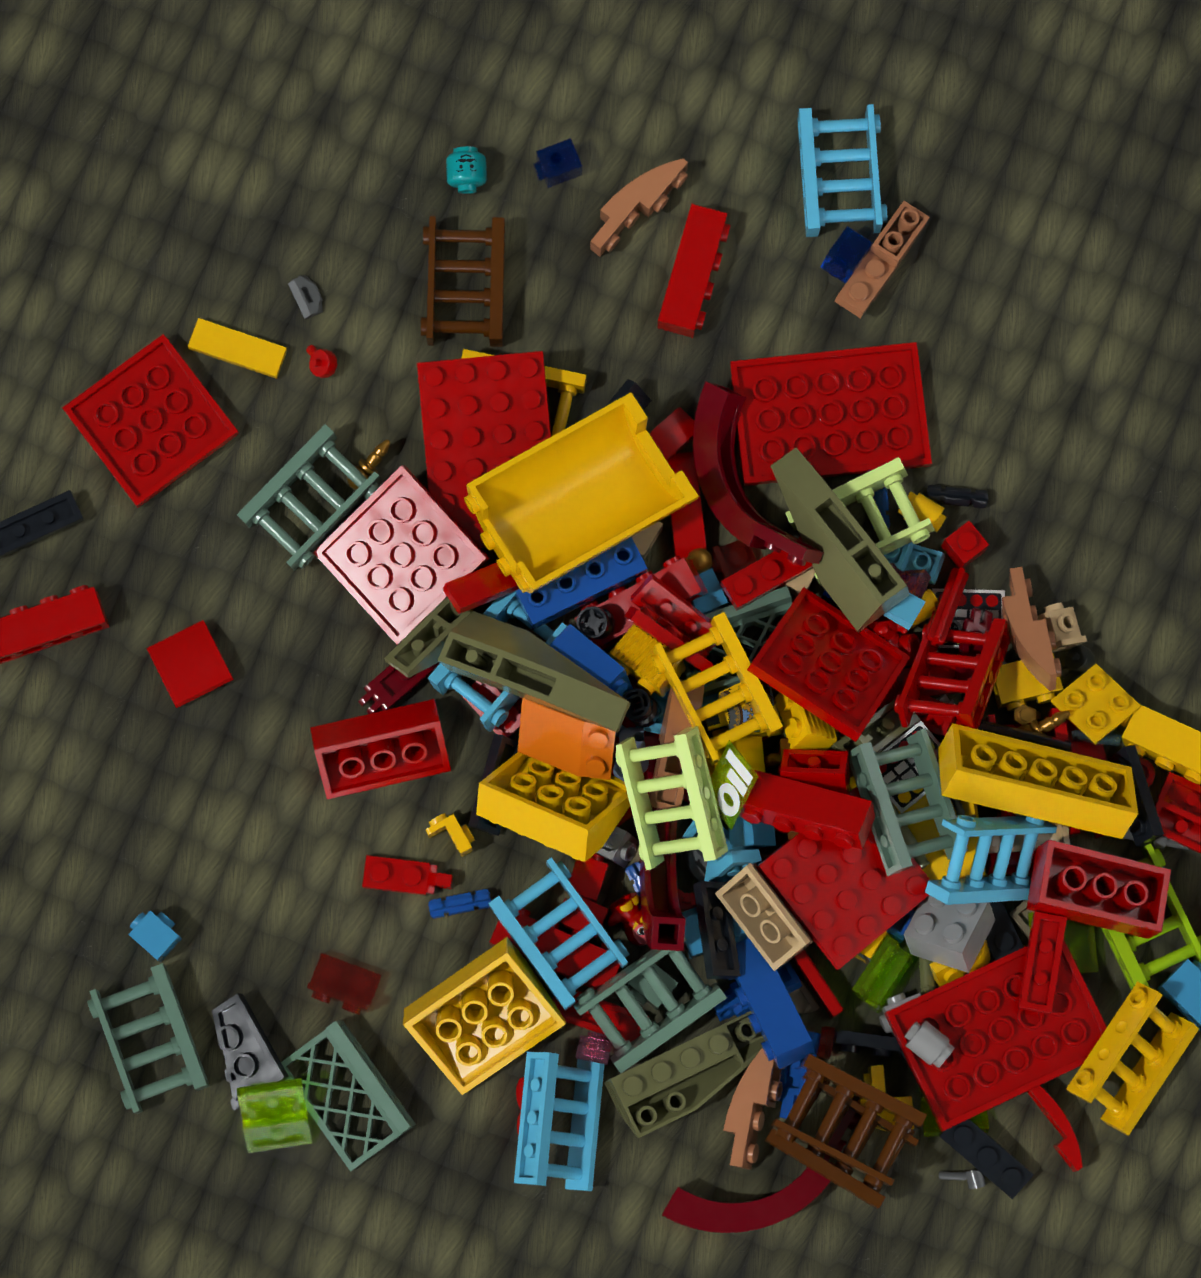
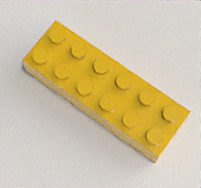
M952 723L938 747L941 794L944 797L1123 839L1138 815L1132 767Z

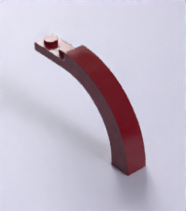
M705 381L695 415L693 451L697 477L709 507L720 523L734 537L747 546L764 550L768 548L778 553H781L783 550L789 553L787 559L802 566H805L806 562L819 564L824 552L769 523L754 509L747 499L737 475L734 454L736 426L746 397L723 385Z
M656 759L649 760L646 780L653 777ZM652 807V811L662 810L659 808ZM677 820L656 823L660 842L676 840ZM676 853L663 855L665 861L651 870H646L645 863L640 858L641 912L646 942L649 948L654 950L684 951L686 918L682 915L678 900Z
M849 1108L829 1141L828 1146L841 1152L846 1143L841 1139L847 1128L854 1129L861 1115ZM825 1154L823 1159L831 1163L832 1165H835L829 1161L831 1156ZM807 1167L800 1176L782 1190L768 1197L745 1203H721L706 1200L677 1187L661 1216L677 1224L705 1232L739 1233L757 1230L776 1224L794 1215L812 1202L831 1181Z

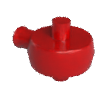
M314 345L307 347L306 352L311 356L309 367L312 374L319 378L331 377L337 369L335 354L328 349L317 350Z

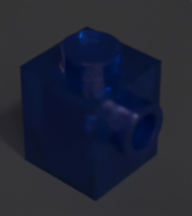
M571 138L536 151L537 162L533 163V167L538 180L544 179L547 188L582 176V164Z
M847 226L829 250L821 268L846 284L869 252L873 243Z

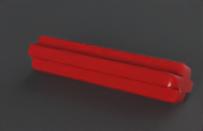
M962 567L951 570L929 628L927 639L934 646L945 643L969 578V574Z

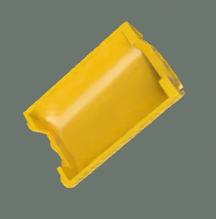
M632 393L623 396L467 484L468 495L464 497V500L469 510L476 514L484 531L480 534L484 545L489 551L494 549L499 557L497 564L505 577L511 575L522 593L537 591L698 499V494L683 471L674 473L646 430L648 417Z

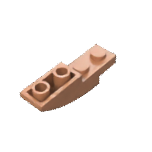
M679 159L653 168L631 181L616 193L600 210V219L605 224L591 240L590 250L599 257L606 250L611 252L620 241L618 236L625 227L630 229L639 218L640 214L638 211L648 218L654 211L659 213L669 200L667 197L669 192L673 188L678 190L688 178L686 173L688 162L685 159Z
M903 201L874 241L867 255L839 292L834 302L861 319L900 265L930 217L906 201Z
M1022 567L1010 568L1009 586L1011 596L1002 597V616L1007 621L1011 643L1019 658L1032 675L1049 691L1056 690V677H1061L1062 674L1059 658H1053L1052 650L1056 649L1054 631H1048L1046 619L1038 620L1036 606H1030L1028 597L1033 596L1030 578H1024Z
M704 685L686 693L695 710L702 707ZM671 686L659 736L660 745L674 743V735L685 728L691 727ZM677 756L656 759L652 779L682 774L680 759ZM679 787L649 792L651 807L659 809L681 807L685 788Z
M763 1048L750 1063L736 1088L723 1131L735 1134L730 1165L747 1170H752V1164L756 1163L759 1155V1146L756 1142L758 1131L762 1130L765 1121V1114L762 1112L763 1106L775 1108L776 1101L780 1100L783 1090L780 1077L781 1071L785 1067L779 1069L774 1059L768 1061Z

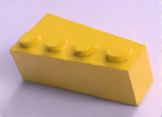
M1141 705V708L1133 713L1122 735L1123 744L1125 746L1135 745L1140 758L1146 756L1154 760V763L1168 771L1173 770L1183 775L1189 781L1201 785V732Z

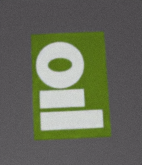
M729 740L711 776V781L720 817L732 830L758 775Z

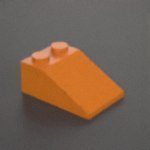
M522 698L517 752L576 776L611 780L616 732Z

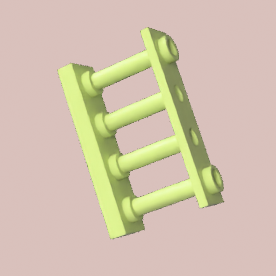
M899 457L832 490L845 507L855 501L862 503L880 540L875 545L883 555L910 542L913 544L921 543L930 537L929 533L935 531L929 518L920 522L902 486L903 478L908 476ZM884 487L891 490L909 527L892 536L873 499L874 492ZM790 511L785 512L790 525L796 531L797 527ZM814 573V575H815L817 581L819 582V579H818L816 573Z
M698 726L685 728L674 735V743L637 749L635 738L629 737L616 745V762L622 770L639 839V855L645 863L646 870H651L665 861L663 856L665 854L699 849L703 854L705 862L717 860L728 852ZM677 756L680 759L682 774L644 779L640 761ZM684 787L687 790L690 800L689 805L652 811L648 792ZM689 818L695 821L697 837L660 842L656 823Z

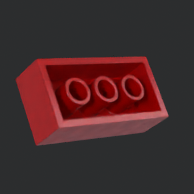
M1047 840L1036 848L1027 910L1067 917L1068 920L1149 939L1162 932L1171 869Z

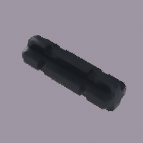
M929 485L926 492V497L938 504L940 501H944V504L966 507L973 504V507L986 508L989 497L986 490L976 489L975 492H972L969 488L946 486L944 489L941 488V485Z

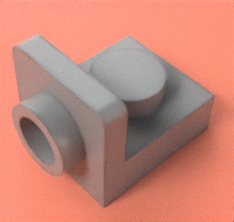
M616 827L604 846L595 854L603 856L618 866L625 868L628 862L635 856L638 839L629 832Z

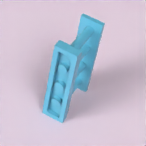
M874 104L867 105L865 118L824 121L812 118V108H799L797 121L806 237H818L820 227L825 226V223L872 220L874 233H880L883 223H887V205L881 204L876 133L881 132L880 115H874ZM866 131L867 148L820 151V148H814V137H818L819 133ZM869 161L870 178L822 181V178H817L816 167L821 166V163ZM871 190L872 208L827 211L824 208H819L818 196H823V193Z
M516 591L495 599L483 613V615L505 623L510 618L516 617L532 630L516 598ZM562 622L553 631L545 624L532 631L542 637L546 644L550 645L567 625ZM441 663L430 674L428 680L439 693L444 695L448 689H454L484 712L480 720L489 732L495 726L499 727L505 722L509 715L508 711L520 698L517 695L503 691L492 703L461 679L462 675L448 670Z
M958 815L957 819H943L942 826L957 833L947 875L943 876L942 880H928L925 893L946 905L1028 900L1031 878L1028 876L1038 834L1056 833L1057 827L1047 821L1027 816L973 818L967 815ZM1025 834L1016 872L1012 873L1011 876H1006L1015 836ZM1002 835L993 874L983 877L992 837ZM979 836L970 875L959 879L969 837Z
M551 857L546 861L547 866L551 870L550 873L511 901L507 899L503 902L500 896H498L488 904L566 1011L576 1003L572 997L577 993L576 989L616 960L622 968L628 965L626 957L630 954L619 939L614 942L571 885L568 879L572 875L562 861L555 863ZM560 882L570 898L532 926L526 925L522 928L515 918L519 915L518 911ZM579 908L589 924L550 953L546 951L541 954L535 946V943L539 941L537 937ZM598 934L609 950L571 978L567 979L565 977L560 980L554 972V969L558 967L557 963Z
M527 1052L514 1183L546 1186L547 1177L566 1179L565 1189L592 1191L605 1061L577 1059V1068L558 1065L559 1054ZM557 1078L575 1081L574 1100L555 1098ZM553 1111L572 1113L570 1133L551 1131ZM550 1144L569 1146L567 1166L548 1163Z

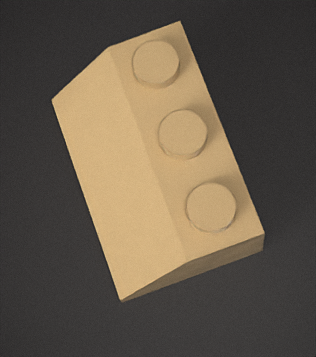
M749 863L715 894L773 971H775L798 955L814 940L756 868V863Z

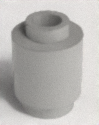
M926 1020L922 1024L916 1021L904 1036L909 1040L905 1045L927 1064L931 1065L933 1063L938 1068L955 1048L949 1043V1038Z

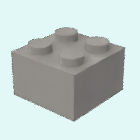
M929 895L917 907L904 933V938L911 955L969 973L995 922V917L990 902L946 905Z

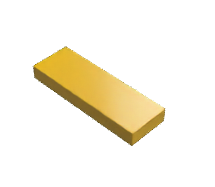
M198 318L188 344V349L275 379L279 375L287 353L286 347Z

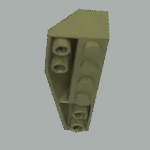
M794 448L771 465L802 541L824 552L819 564L812 563L820 584L858 633L910 595L907 585L797 448Z
M475 611L450 631L437 660L454 673L617 733L631 704L531 632Z
M751 1011L604 1082L618 1113L637 1138L697 1110L750 1065L762 1049L761 1043L765 1041L761 1032L755 1034L749 1022L748 1016L752 1014Z

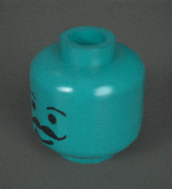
M476 147L454 148L453 153L449 154L446 158L447 183L451 187L458 188V193L460 194L476 193V188L483 186L487 182L486 157L478 152Z

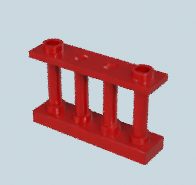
M933 611L929 623H925L923 626L922 641L902 693L896 696L895 713L899 714L901 726L904 728H908L913 713L916 712L956 717L962 726L978 729L1011 641L1006 619L994 618L990 630H986L985 633L949 629L945 642L983 646L981 654H977L976 657L937 652L939 645L936 644L934 646L927 639V634L935 615V611ZM932 665L974 669L972 678L967 680L928 676ZM923 688L965 693L963 702H959L958 705L919 700Z

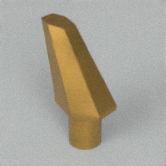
M1021 705L1014 710V720L1022 725L1028 724L1034 719H1041L1039 711L1026 705Z

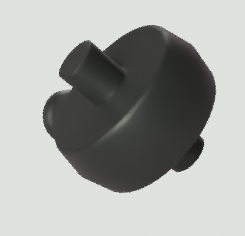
M1083 645L1070 649L1065 657V666L1061 668V677L1065 679L1070 673L1082 675L1089 670L1095 662V656L1092 651Z

